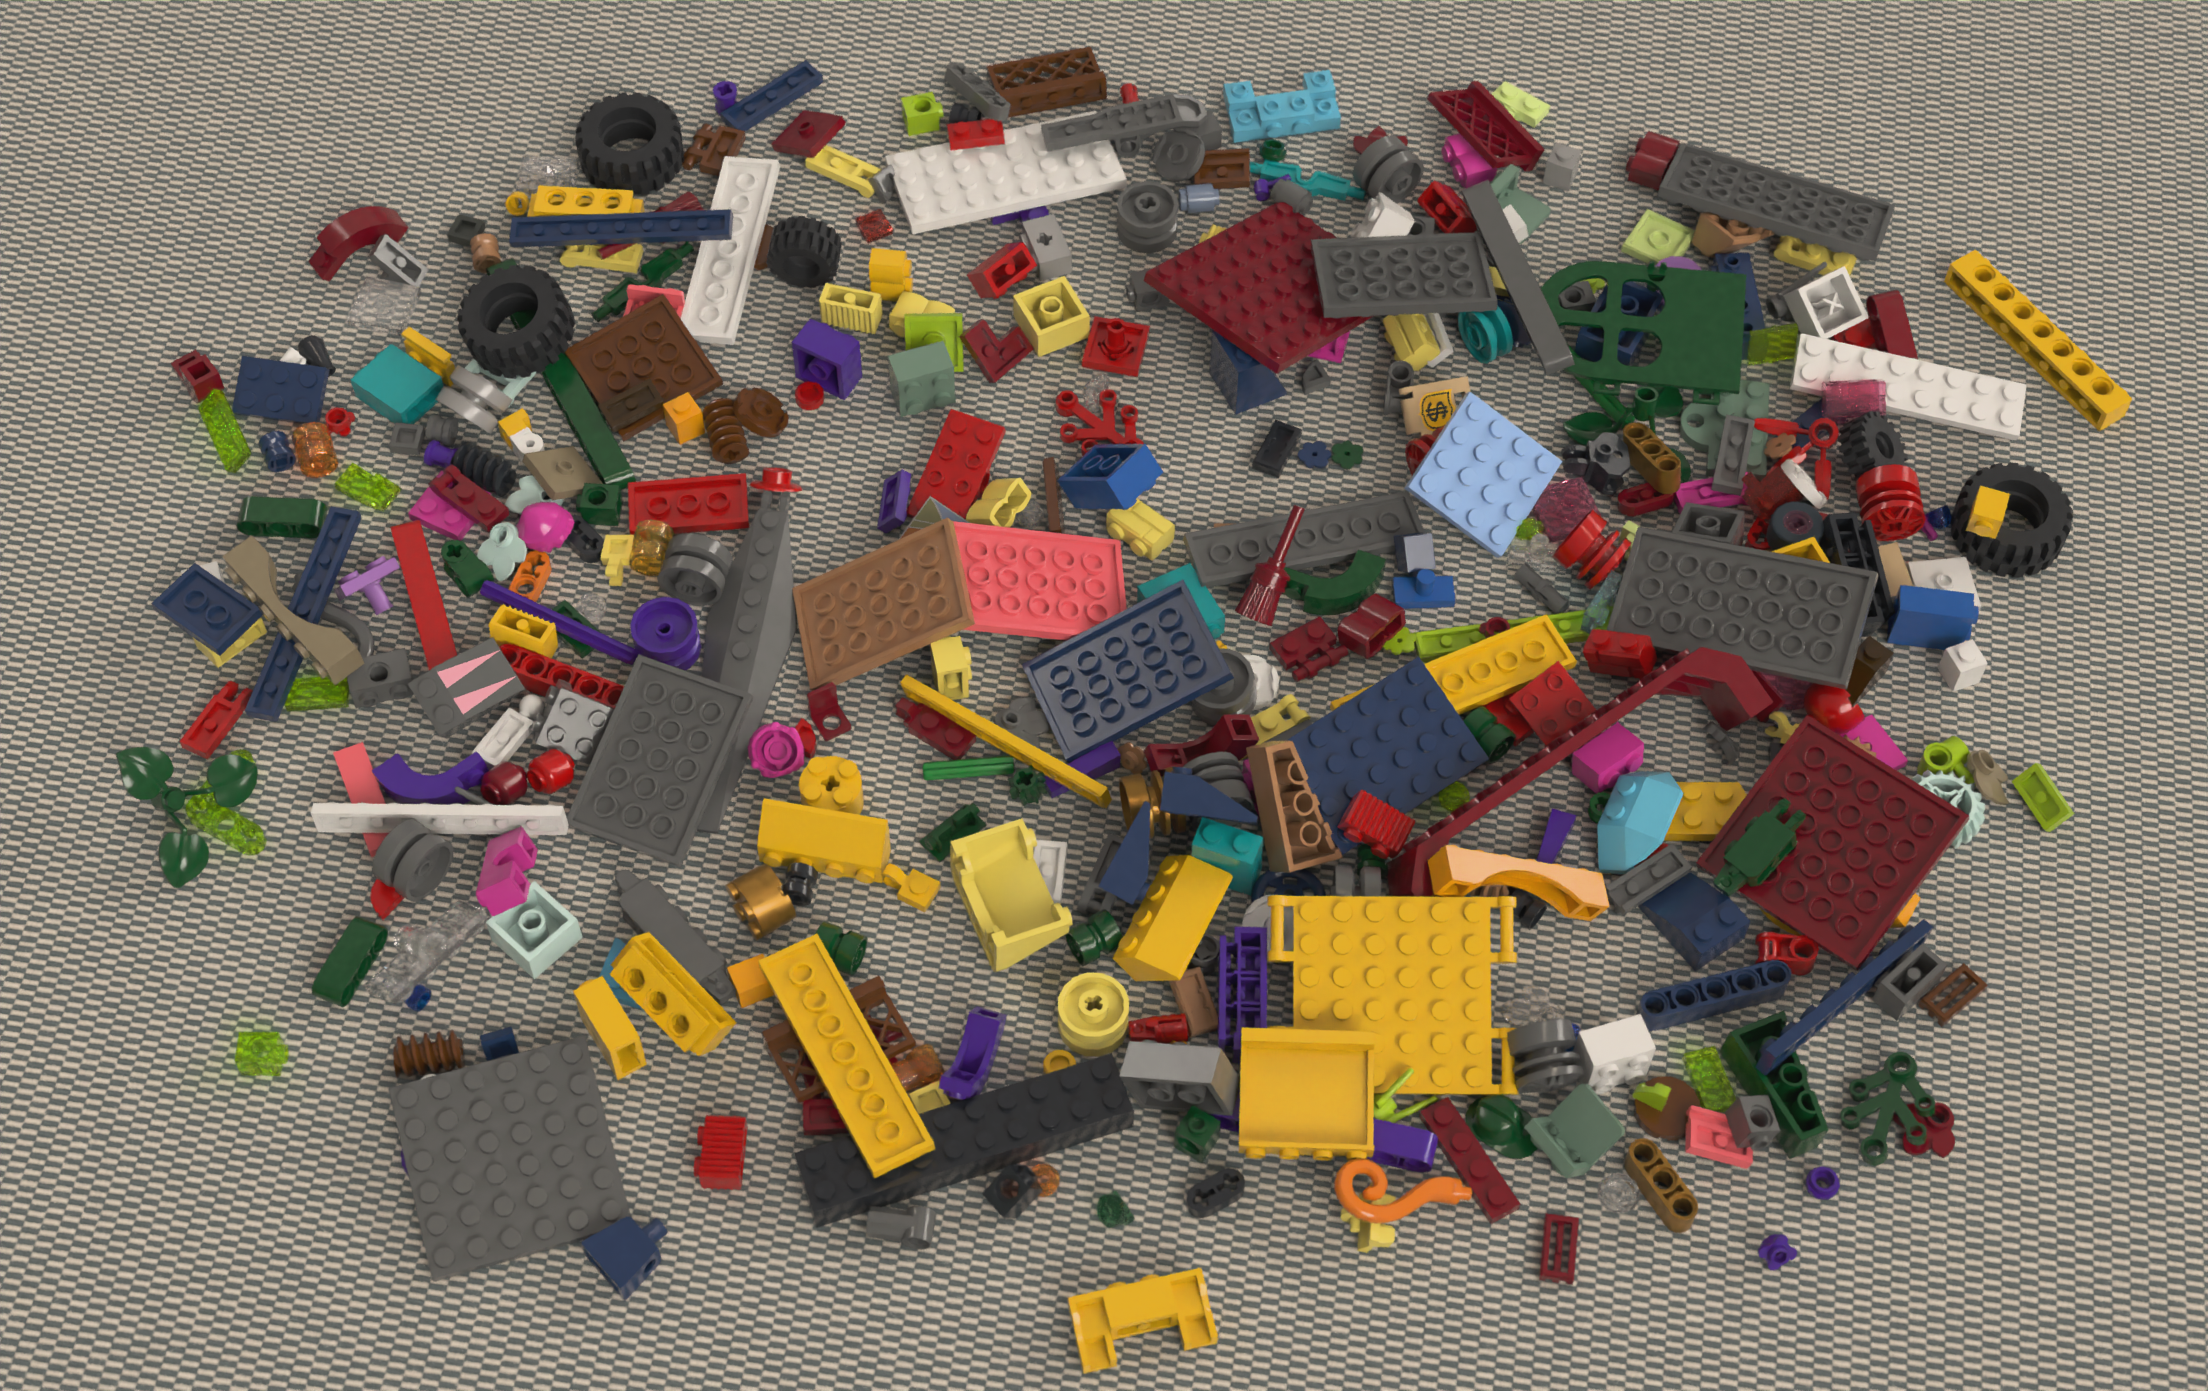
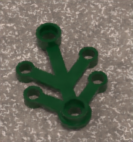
M1905 1052L1891 1054L1884 1063V1069L1864 1079H1855L1849 1085L1851 1098L1858 1102L1868 1099L1871 1089L1888 1083L1885 1092L1855 1107H1845L1840 1113L1842 1126L1852 1130L1860 1126L1862 1118L1880 1110L1872 1136L1866 1137L1860 1145L1863 1161L1872 1166H1878L1888 1158L1886 1138L1894 1112L1905 1127L1906 1138L1910 1144L1921 1145L1927 1139L1926 1127L1916 1120L1900 1096L1903 1085L1915 1099V1111L1919 1116L1929 1117L1935 1112L1934 1098L1926 1094L1915 1078L1918 1072L1917 1063L1912 1056ZM1899 1067L1906 1069L1902 1072L1895 1071ZM1861 1087L1864 1088L1865 1091L1862 1093H1857L1854 1091V1089ZM1929 1103L1931 1106L1929 1108H1921L1919 1105ZM1848 1115H1853L1856 1117V1119L1853 1121H1848L1845 1119V1117ZM1913 1131H1920L1922 1135L1914 1137L1911 1133ZM1872 1151H1877L1880 1153V1155L1870 1156L1869 1153Z

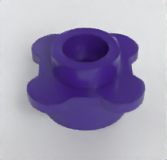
M1774 1234L1763 1240L1758 1249V1255L1760 1258H1765L1768 1269L1775 1271L1789 1260L1795 1259L1797 1250L1795 1247H1790L1786 1235Z

